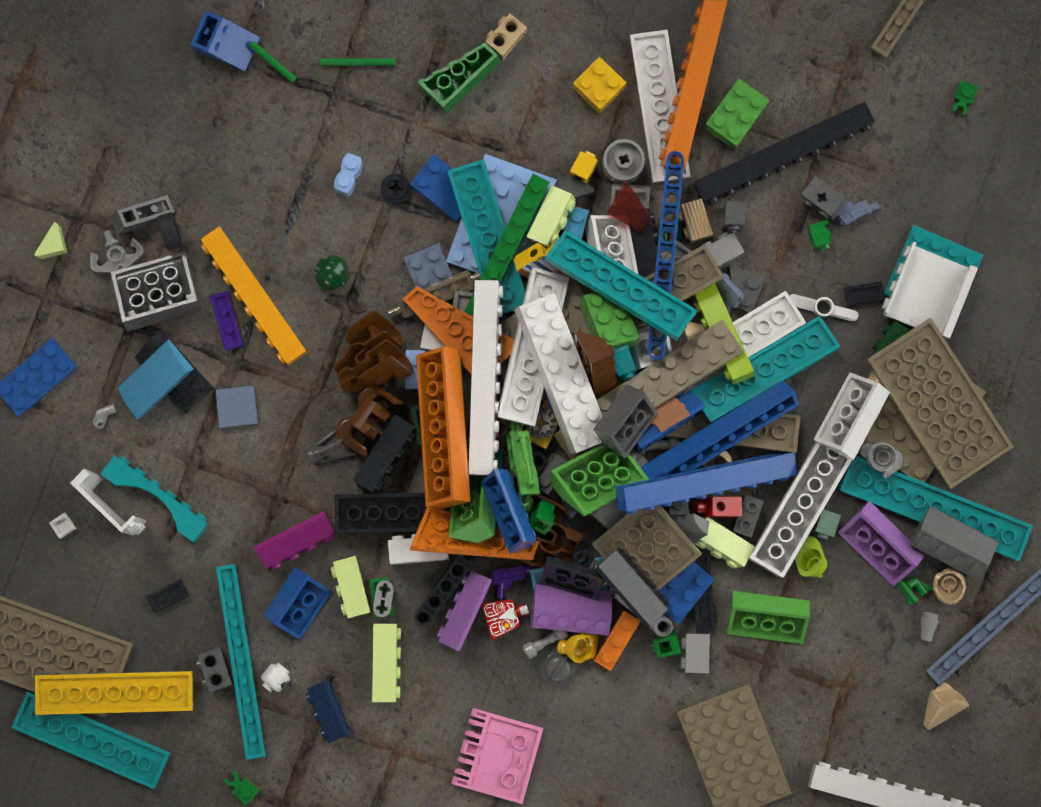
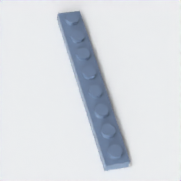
M1041 569L1035 571L925 670L937 685L944 682L1041 595Z

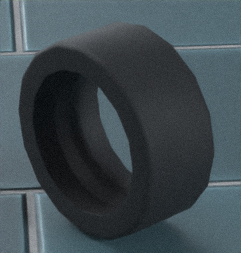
M169 212L157 216L158 226L167 250L170 251L182 247L181 236L173 214Z

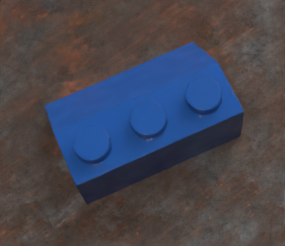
M295 567L263 616L276 626L301 639L332 591Z

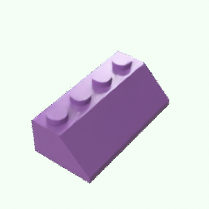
M870 501L838 532L892 586H895L916 568L925 556L921 550L911 546V541Z
M473 571L465 575L461 583L464 585L462 592L457 591L453 600L456 602L454 609H449L445 617L448 622L445 627L441 626L437 637L440 638L438 642L457 651L461 650L492 583L491 579Z
M535 583L530 618L532 628L609 635L612 618V592L599 590L596 600Z

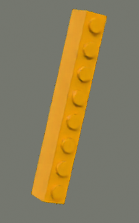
M220 226L201 239L203 245H201L206 255H212L214 260L211 262L218 271L222 269L225 274L222 278L228 286L233 285L236 290L233 293L238 301L243 300L247 305L244 308L250 317L254 315L258 321L255 325L261 333L265 331L268 336L266 341L270 347H276L279 351L277 357L282 364L286 362L290 366L306 355L307 351Z

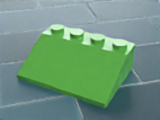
M602 443L551 471L550 484L563 500L585 517L616 500L615 486L643 481L649 478L630 453L624 459L606 444Z

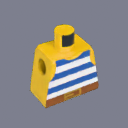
M536 243L513 257L517 272L528 279L532 267L555 273L558 269L544 261L545 256L554 244L547 248L541 243Z

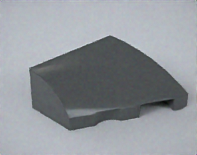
M696 514L672 517L693 543L708 535V520Z

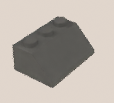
M626 385L593 430L604 444L625 459L658 413L644 391Z

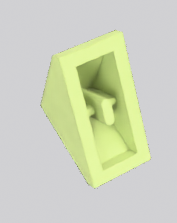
M55 222L34 254L39 259L67 253L62 229Z

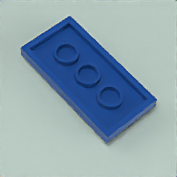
M51 338L0 382V396L14 413L20 417L76 370L78 366L59 344Z

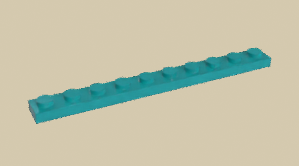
M236 564L216 567L245 756L246 760L266 757Z

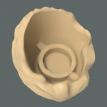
M946 568L943 572L935 575L933 590L938 600L944 604L952 605L958 603L963 598L966 582L959 570Z

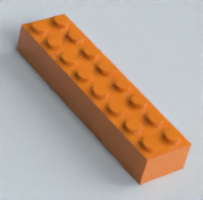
M443 346L416 355L426 507L440 509L470 502L460 350Z

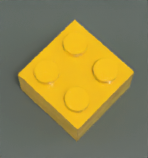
M598 57L573 82L572 89L600 114L626 88L627 82L601 57Z

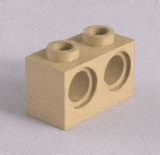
M511 14L507 17L503 16L497 24L498 28L495 31L491 30L485 38L486 44L502 60L506 58L527 33V27ZM513 25L516 27V30L508 32L506 27ZM497 39H501L504 42V44L502 46H496L494 44V41Z

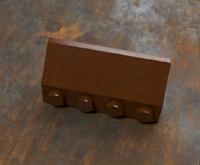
M577 331L575 332L577 352L597 400L615 389L616 383H618L615 375L617 371L614 366L616 365L614 359L615 351L612 345H608L604 338Z

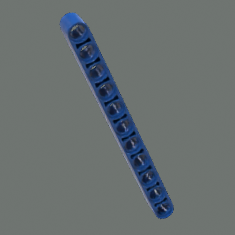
M679 151L670 152L666 161L654 279L655 285L670 294L672 290L684 172V156ZM678 157L681 162L678 165H672L670 160ZM671 176H676L679 182L677 184H670L668 179ZM669 195L677 197L675 203H668L666 199ZM667 214L675 216L673 222H666L664 218ZM665 233L673 235V239L668 242L664 241L662 237ZM663 252L671 254V258L667 261L662 260L660 256ZM667 271L670 275L668 279L662 280L658 276L659 273ZM650 326L647 348L648 356L652 361H659L665 356L667 335L663 334L661 337H655L653 335L655 328ZM659 347L662 350L661 355L658 357L651 355L652 348Z

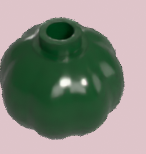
M330 255L326 260L321 258L314 269L317 272L315 276L317 284L325 290H335L340 285L344 287L350 278L347 276L348 266L346 261L336 255Z

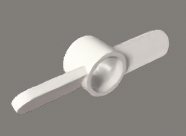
M796 294L789 296L796 307L813 311L817 317L826 318L833 316L854 322L859 316L854 310L834 305L832 300L827 297L815 300ZM818 302H827L830 306V311L827 314L820 313L817 309Z

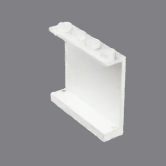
M913 242L910 246L907 245L904 250L903 256L905 260L903 264H899L896 270L898 277L890 285L889 291L891 294L889 299L885 298L882 305L884 312L882 315L914 328L928 318H931L947 341L951 337L978 268L972 265L965 267L916 247V242Z
M83 469L71 484L119 531L133 536L135 534L139 535L146 526L144 524L147 521L132 516L127 522L123 521L92 491L103 479L98 474Z

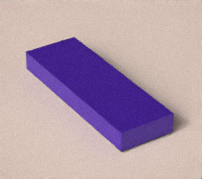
M225 291L211 295L210 300L225 351L243 347L244 343L229 292Z

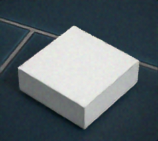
M66 512L49 522L59 539H62L76 529V526Z

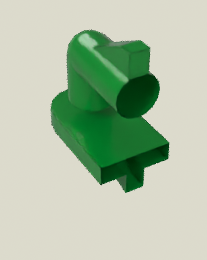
M916 576L909 579L906 583L903 581L897 583L909 606L918 601L911 591L913 587L921 596L932 589L929 585L921 582Z

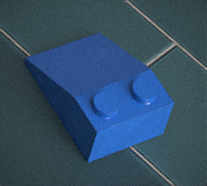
M433 154L410 183V187L457 222L461 213L447 172L452 168Z

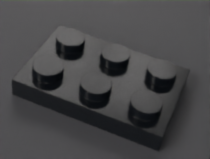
M548 556L540 584L596 600L603 577L596 569H590L577 563H570Z

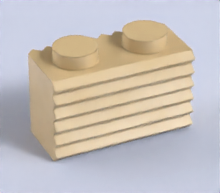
M702 199L680 205L679 221H683L685 226L682 229L685 240L689 239V243H694L711 238L713 232Z

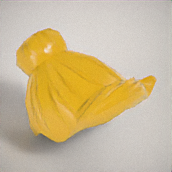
M575 634L568 640L559 641L557 651L561 655L567 654L576 663H583L590 658L594 659L599 640L598 634Z

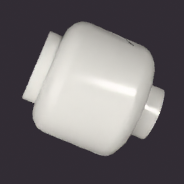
M279 663L276 665L270 664L261 675V679L264 682L262 686L269 692L273 690L280 692L289 682L290 677L288 674L290 672Z

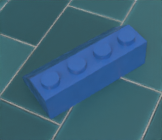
M683 391L676 398L681 403H684L690 415L663 432H660L651 423L635 444L634 449L638 454L701 414L706 407L705 404L692 391L688 393Z
M494 469L481 481V484L509 554L530 548L537 542L536 534L529 524V517L523 509L521 497L516 492L513 477L506 469Z

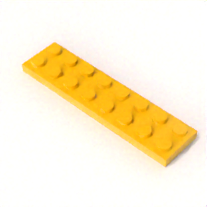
M193 671L35 675V715L193 711Z

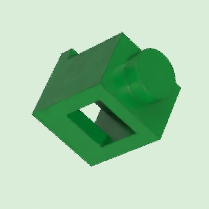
M827 220L807 227L813 250L819 249V251H824L830 248L829 244L832 237L829 229L825 228L828 225Z
M541 499L533 508L529 521L531 528L546 535L554 525L555 514H553L555 505Z
M673 629L665 637L654 635V641H651L653 653L657 652L658 658L681 653V645L676 629Z

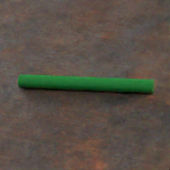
M320 58V66H396V58Z

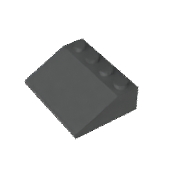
M185 251L111 272L122 322L127 331L202 311Z

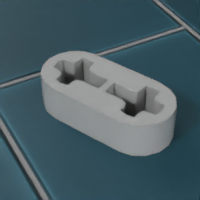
M386 580L377 584L373 611L379 617L387 616L392 606L394 587L392 583ZM387 584L390 592H386V597L382 598L383 592L379 588ZM385 600L384 606L388 609L383 614H380L377 606H380L381 601Z

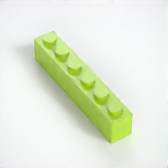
M716 284L695 294V302L693 304L697 313L701 312L702 314L701 322L704 329H709L723 320L744 350L743 354L724 365L725 370L723 372L727 381L731 380L734 385L754 377L753 367Z

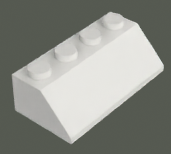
M591 215L585 226L588 244L638 274L627 215Z
M849 373L813 440L842 456L854 460L890 392L878 382Z

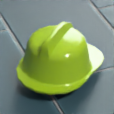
M808 536L797 553L795 562L800 575L822 578L827 568V559L824 556L818 539Z

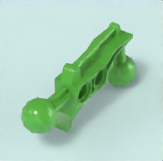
M510 421L511 432L506 435L510 468L517 477L519 492L517 493L521 497L523 509L529 514L534 508L532 495L540 494L537 471L533 462L529 431H523L522 424Z

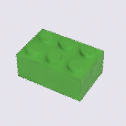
M738 79L707 121L704 129L735 150L770 100Z
M596 292L584 295L579 305L590 334L604 338L608 345H612L613 349L625 344L628 345V348L635 347L639 340V335L631 314Z

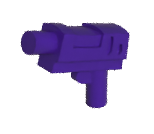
M518 564V566L493 569L490 575L493 578V585L497 584L496 598L504 599L505 588H510L512 581L525 579L524 573H529L530 570H533L532 565L523 566V564Z

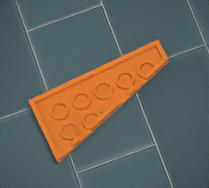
M416 286L403 300L446 347L460 350L461 363L472 374L474 317ZM504 333L498 339V344L502 346L501 355H498V363L501 364L511 356L514 339Z
M427 507L410 546V551L533 560L539 541L530 548L509 554L500 529L495 527L494 536L479 543L454 539L449 536L451 512L440 508Z

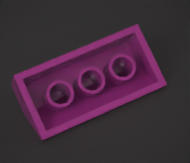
M322 511L255 546L254 549L266 569L271 568L275 570L282 566L281 562L287 559L292 561L300 557V552L314 550L317 548V543L323 541L325 544L333 540L335 529L326 512Z

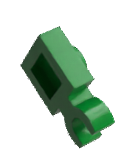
M961 80L953 98L958 103L953 106L952 113H955L956 109L960 107L962 109L961 116H964L967 113L966 104L970 106L973 104L979 87Z
M232 771L231 773L235 776V780L230 782L226 778L224 782L228 786H234L235 789L232 793L243 804L247 805L260 790L246 777L241 781L239 774L236 771Z

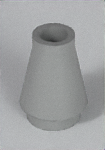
M923 612V615L920 616V639L932 641L939 623L938 614Z

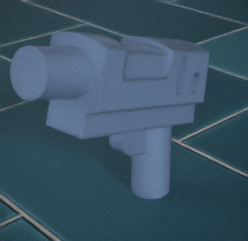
M867 200L855 205L852 202H847L837 217L840 220V225L846 226L859 218L871 215L872 211L880 207L877 201L870 205Z
M723 274L724 279L715 284L722 294L721 298L725 303L728 313H730L731 308L738 307L745 295L733 284L727 274Z

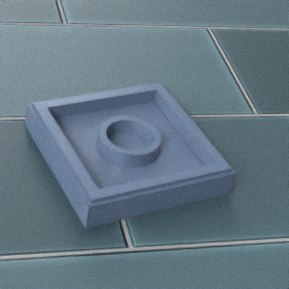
M254 386L216 390L219 428L258 424Z

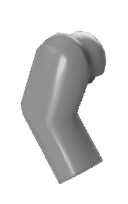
M114 404L96 411L93 424L97 429L105 426L109 415L117 413Z

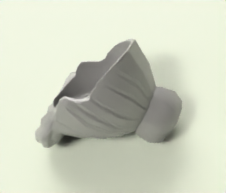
M877 442L873 445L866 443L861 447V455L867 458L868 463L873 469L883 473L884 479H888L903 464L902 454L886 442Z

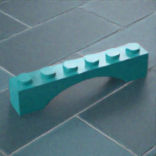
M113 456L101 472V475L118 487H137L156 495L170 510L176 522L178 532L193 543H196L210 525L206 522L208 518L199 512L195 514L190 511L192 507L184 501L180 503L175 500L176 495L168 489L166 492L160 489L161 484L153 478L149 481L144 477L146 474L138 467L135 469L130 467V461L123 456L119 458Z

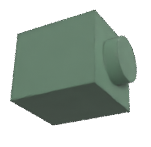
M823 509L816 521L813 532L817 533V537L828 540V538H833L841 515Z

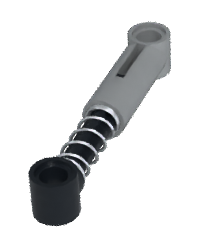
M578 547L571 553L573 563L590 569H595L599 565L595 557L584 547ZM586 554L587 557L584 562L577 561L578 555ZM603 578V586H607L610 589V592L613 591V597L618 602H620L625 608H627L631 613H633L632 610L626 605V603L619 597V595ZM663 614L649 628L657 635L665 637L672 632L673 625ZM665 621V628L659 630L657 628L658 623Z

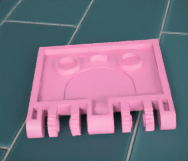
M472 708L471 716L484 719L485 722L469 719L468 723L473 726L483 727L482 733L478 734L474 731L466 730L465 735L480 740L479 743L466 739L463 740L460 752L475 758L473 761L458 757L460 763L472 765L471 772L455 768L454 773L467 776L469 779L453 776L451 784L523 804L543 728Z

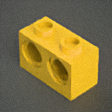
M580 151L569 175L588 184L598 160L595 158L596 156L588 151H585V153Z

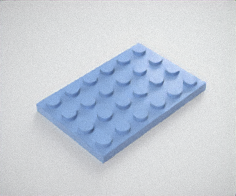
M485 154L483 159L485 160L505 227L532 174L550 182L514 255L516 256L534 245L527 238V235L551 185L555 187L557 179ZM461 219L446 262L478 273L479 270L463 219Z

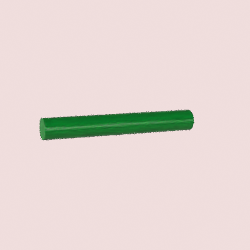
M252 41L249 47L287 80L293 83L297 79L296 76L256 42Z

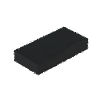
M882 281L843 288L846 307L885 300Z
M182 579L146 597L154 614L190 597Z

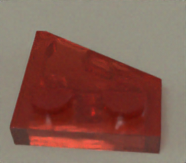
M628 181L624 182L607 211L609 215L638 232L642 230L650 216Z

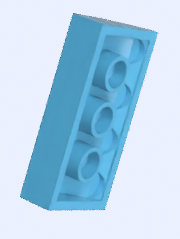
M167 340L118 389L136 419L144 417L193 370V367L173 343Z

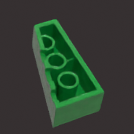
M483 43L464 54L462 58L448 63V66L441 70H436L425 79L422 78L417 81L418 85L447 114L500 63L499 56L486 43Z

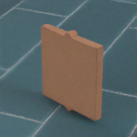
M675 396L656 408L658 415L652 421V425L656 426L660 432H663L688 417L690 413L685 408L684 403H681Z

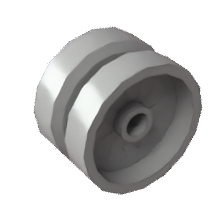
M621 139L611 143L605 150L602 161L603 172L607 179L616 184L627 185L636 181L642 174L644 167V152L632 140Z

